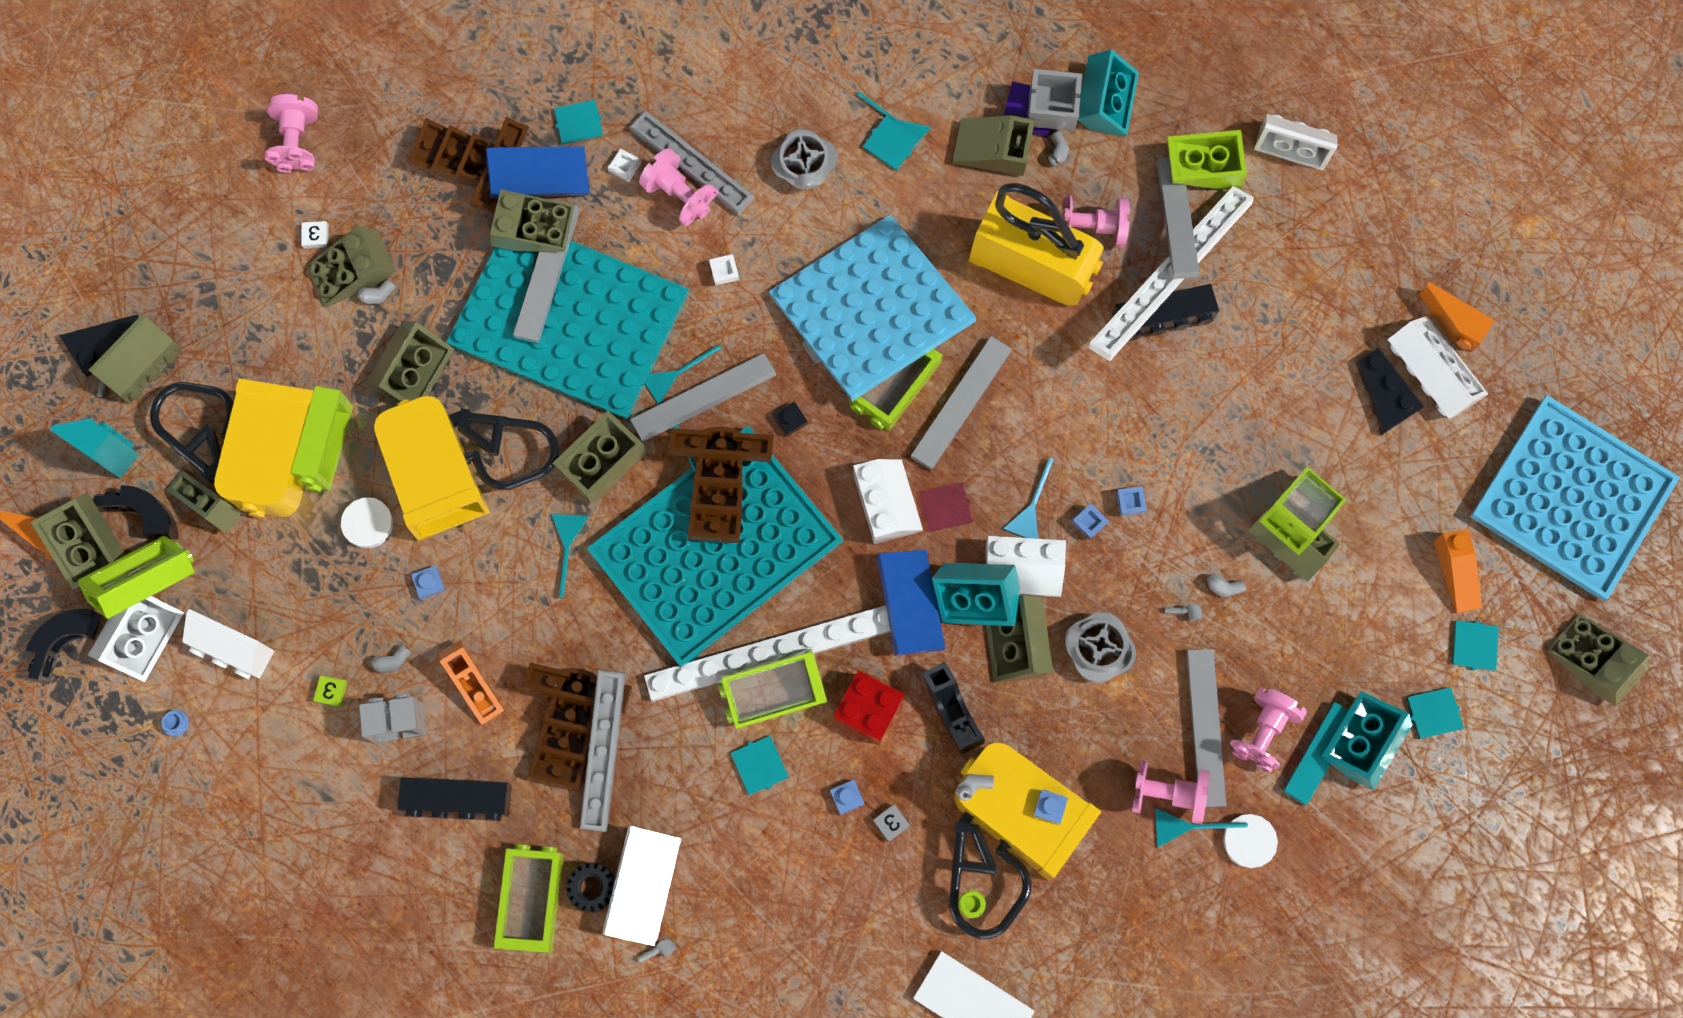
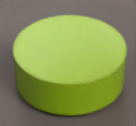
M969 890L960 896L958 908L965 917L976 918L983 914L986 908V901L980 892Z

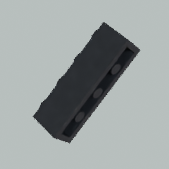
M1207 284L1172 292L1129 341L1137 340L1142 335L1150 333L1152 336H1156L1173 328L1178 331L1186 329L1192 324L1206 325L1213 322L1219 312L1212 285ZM1127 302L1115 304L1112 316L1114 317Z
M401 777L397 810L405 812V817L421 818L422 813H432L431 818L448 819V814L458 815L460 820H474L475 816H485L486 821H501V817H509L512 785L508 782Z

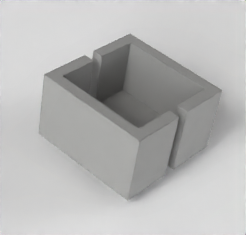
M1041 69L1033 70L1030 82L1027 119L1035 120L1034 127L1075 131L1079 118L1082 74Z
M410 694L395 695L394 700L384 702V698H372L367 700L368 704L359 705L362 737L373 743L399 740L398 732L401 731L403 739L428 735L425 704L414 697H410Z

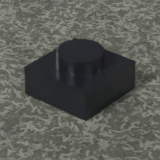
M795 401L773 414L774 419L786 437L808 425V421Z

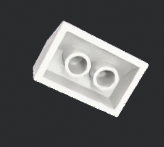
M1266 114L1261 124L1254 150L1324 170L1337 149V135L1330 133L1326 129L1309 127L1303 122H1293L1279 115Z
M876 459L853 466L854 479L874 545L923 531L902 460Z
M988 536L985 564L1015 565L1020 585L1019 595L1061 597L1065 571L1066 540Z
M150 596L109 618L88 656L145 682L184 612Z
M189 609L186 613L182 642L191 646L189 652L202 658L205 654L214 657L211 661L212 663L225 669L229 664L236 668L234 673L246 679H249L251 675L260 679L274 653L273 649Z

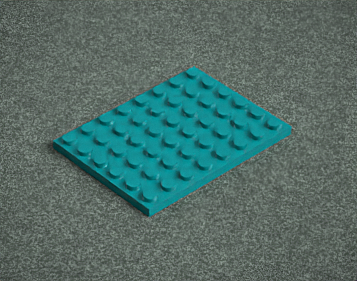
M571 241L538 344L517 339L513 334L540 251H512L495 247L446 343L456 350L604 412L608 410L612 415L628 421L649 374H651L690 293L689 288Z
M749 425L740 431L741 433L755 434ZM773 454L772 462L742 461L743 503L740 543L688 540L691 515L690 506L695 472L691 468L587 548L589 553L681 668L843 543L842 537Z

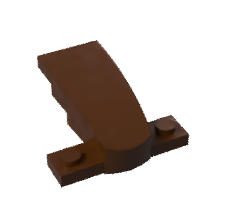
M506 117L494 144L475 133H472L471 136L451 125L447 128L426 118L409 155L407 164L462 184L477 187L470 205L493 215L498 198H490L486 148L521 147L529 127Z
M723 426L704 430L671 428L669 456L698 457L690 506L691 515L688 540L740 543L743 503L742 461L772 462L773 435L741 433L733 428Z
M529 663L522 685L523 690L550 696L552 699L542 720L543 727L534 748L535 755L527 776L528 780L580 792L589 753L597 675L579 668L560 670ZM624 685L622 714L626 713L632 692V686Z

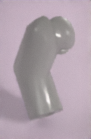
M1061 131L1051 135L1055 149L1053 153L1049 154L1048 160L1052 166L1065 162L1069 154V147Z
M386 279L379 288L363 287L359 289L358 298L366 304H381L396 286Z
M1216 573L1209 575L1207 578L1210 590L1220 597L1226 598L1246 591L1243 580L1228 583Z
M400 645L393 656H375L371 662L372 667L380 673L395 672L402 666L411 652Z
M967 775L957 786L956 793L959 799L963 801L970 800L979 788L993 789L994 776Z

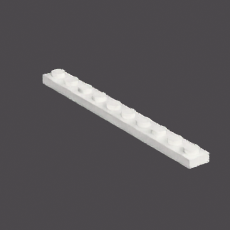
M1233 186L1193 229L1198 263L1252 205L1254 197ZM1170 256L1090 342L1089 349L1111 361L1185 279L1173 278Z
M886 605L692 661L682 668L675 666L644 675L651 701H657L722 682L721 675L807 649H812L815 655L890 633Z

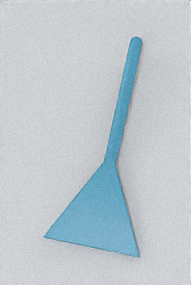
M1049 458L1031 504L1004 527V530L1024 538L1038 539L1035 506L1051 468L1053 458Z

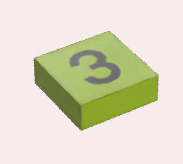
M320 675L313 701L341 707L348 682Z

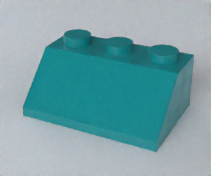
M1112 49L1088 55L1080 95L1078 121L1089 130L1124 137L1128 134L1139 72Z
M85 419L53 425L49 429L120 479L140 455L132 449L135 444L104 421L97 424L92 419Z
M944 563L933 576L932 580L942 623L1015 625L1020 591L1015 565Z
M1360 691L1322 754V758L1349 779L1374 791L1412 727L1409 713Z

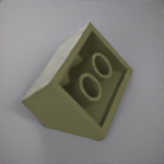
M142 314L89 371L126 402L131 404L133 400L138 399L143 394L144 389L152 381H155L160 376L161 371L169 363L176 360L182 348Z
M402 320L365 384L396 403L428 396L453 353L454 348L419 323Z
M607 410L553 462V465L593 506L647 452L644 444Z
M88 493L65 503L31 522L72 590L79 587L77 580L126 555Z
M1288 499L1282 504L1310 529L1315 527L1316 523ZM1271 505L1248 531L1258 543L1264 544L1269 548L1276 559L1284 561L1291 567L1296 576L1308 582L1329 560L1340 544L1322 530L1300 555L1296 554L1259 522L1272 507Z
M1021 595L1018 599L1016 623L1014 626L986 625L994 683L1034 679L1054 674L1043 598Z

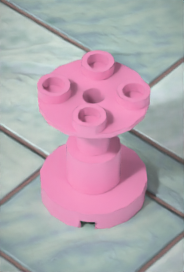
M294 94L276 95L268 102V114L271 118L280 122L279 132L284 135L283 146L267 149L264 157L266 161L277 166V171L289 173L292 169L313 170L315 163L313 154L298 148L299 137L304 135L305 125L312 124L317 120L318 106L314 101L304 97V101L297 100L298 95Z
M671 148L664 149L654 157L656 162L653 166L648 163L644 168L639 184L649 193L656 192L661 188L670 196L677 195L685 203L679 220L684 226H688L697 217L702 219L710 211L708 205L718 194V189L708 184L694 192L685 184L686 177L677 170L681 160L680 155Z
M1063 195L1062 210H1064V214L1062 217L1068 226L1095 229V234H1111L1113 247H1124L1126 245L1129 230L1127 214L1130 215L1128 198H1117L1114 210L1097 209L1096 214L1073 213L1072 195Z
M1260 687L1254 696V700L1263 710L1256 721L1260 727L1252 743L1232 740L1230 744L1234 748L1232 752L1234 756L1244 761L1248 758L1256 762V766L1259 769L1271 773L1272 769L1280 767L1279 762L1266 753L1274 734L1280 735L1287 721L1294 723L1303 722L1307 711L1304 707H1301L1299 710L1297 708L1298 702L1291 697L1270 688L1266 693L1264 692V687Z
M1140 760L1132 812L1141 813L1143 795L1173 800L1172 806L1193 809L1191 823L1202 825L1210 771L1199 770L1197 783L1176 779L1175 784L1146 780L1148 761Z

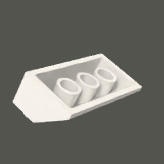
M1428 316L1409 322L1388 339L1394 354L1405 361L1408 372L1419 379L1422 383V390L1428 396H1432L1437 403L1436 407L1439 412L1449 419L1457 416L1488 395V392Z

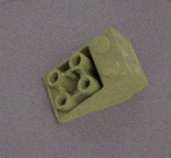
M1016 116L961 118L952 163L1024 176L1035 120Z
M501 189L490 232L491 246L512 251L564 252L574 205Z
M359 225L306 265L324 307H329L358 294L359 289L363 287H375L396 272L378 231Z
M1581 614L1572 621L1547 649L1550 655L1589 690L1615 707L1648 671V654Z

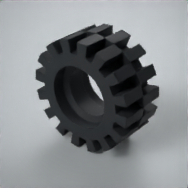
M594 862L583 863L578 868L575 867L573 873L569 874L567 878L569 880L565 886L567 888L566 895L570 899V903L577 909L585 912L594 913L605 909L610 904L615 883L613 874L606 867ZM588 877H596L601 883V891L594 898H586L581 892V884Z

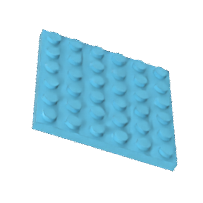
M891 214L769 291L771 298L851 401H854L976 322V316Z
M1546 395L1541 400L1479 500L1470 518L1604 602L1610 597L1680 477Z

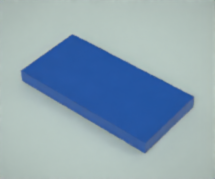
M584 146L486 148L490 198H499L501 189L534 197L589 195Z
M914 550L878 554L876 557L895 656L945 650L927 551Z

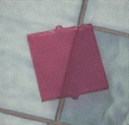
M963 482L920 492L923 505L922 514L926 517L929 532L973 522L969 509L970 500L966 497Z

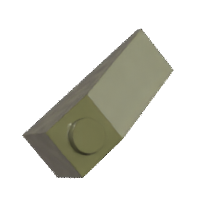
M183 470L167 488L169 493L224 533L235 524L242 514Z

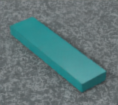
M1336 702L1332 703L1282 792L1301 804L1308 805L1330 766V763L1322 758V754L1349 710Z

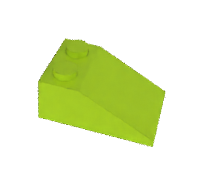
M1241 130L1167 137L1172 183L1213 189H1227L1233 186L1236 188L1243 187L1247 171Z

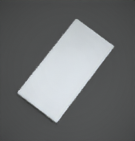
M628 826L602 934L652 946L656 945L681 839Z
M942 951L913 997L914 1000L942 1018H1031L1035 1012Z

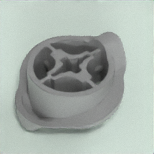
M799 129L789 133L771 157V167L774 173L794 187L803 190L818 187L837 163L835 147L830 142L820 138L816 133L806 129ZM806 145H814L820 150V152H818L817 150H810L807 148ZM798 146V149L795 153L789 154V157H785L787 152L792 147ZM802 151H804V156L807 159V168L804 167V162L801 159ZM824 161L819 170L810 173V169L814 165ZM787 167H791V169H799L802 172V174L797 175L791 172Z
M1099 612L1092 614L1088 618L1074 623L1066 632V650L1072 658L1077 671L1088 681L1095 683L1109 681L1113 677L1128 671L1135 662L1136 649L1133 641L1128 636L1123 623L1110 613ZM1101 629L1096 637L1087 636L1083 638L1088 632ZM1109 632L1119 639L1122 649L1117 648L1116 644L1109 641ZM1099 643L1104 644L1101 652L1097 651ZM1079 646L1085 647L1084 650L1092 654V663L1083 658ZM1119 657L1109 665L1100 666L1104 658Z

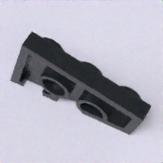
M136 314L59 336L83 374L89 377L92 375L89 369L126 332L139 316Z
M1379 348L1356 363L1365 391L1369 393L1372 402L1371 408L1380 424L1381 436L1424 408Z

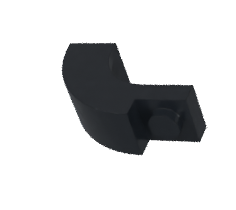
M121 485L120 493L105 492L104 496H94V503L102 512L139 513L143 521V534L151 540H156L162 536H166L170 540H178V528L171 511L165 504L147 491L134 486Z
M73 609L59 613L42 624L34 633L26 648V651L35 654L28 667V678L40 683L49 684L60 651L68 643L77 639L88 638L95 640L102 614L91 609Z
M946 662L923 672L922 675L937 713L961 755L984 744V737L969 713L961 696L958 683Z

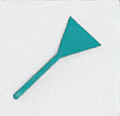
M857 92L858 97L884 116H888L919 137L920 140L932 128L931 126L898 120L863 93Z
M721 345L715 346L677 371L649 374L645 384L658 405H660L678 375L720 350Z
M551 514L564 545L559 590L560 599L564 598L569 547L589 516Z
M1155 808L1157 848L1191 829L1248 827L1247 822L1190 824Z

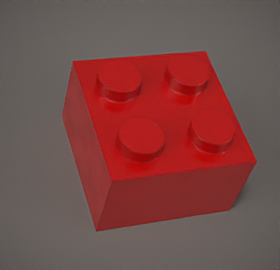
M858 670L833 716V721L880 745L904 700L905 694Z

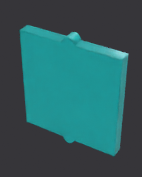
M595 99L554 108L557 120L555 126L559 130L562 145L603 137L600 123L602 117L598 114Z
M885 116L879 126L872 130V135L863 145V148L897 171L906 158L911 157V152L919 143L920 138L888 116Z
M1456 620L1452 665L1468 667L1472 671L1481 669L1495 672L1497 667L1499 627L1480 624L1479 621L1472 623Z
M1451 687L1406 698L1411 713L1410 718L1414 722L1418 739L1464 729L1458 711L1460 706L1456 705Z
M771 735L754 743L749 742L748 746L731 753L749 796L766 788L770 790L772 785L789 778Z

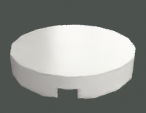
M361 498L353 501L345 509L341 517V529L344 536L350 543L360 548H374L381 545L393 530L394 519L391 510L382 501L375 498Z
M1253 814L1241 815L1232 820L1230 823L1247 822L1248 827L1226 828L1224 830L1223 845L1230 860L1245 868L1261 867L1271 861L1276 853L1278 840L1276 831L1270 822L1261 816Z

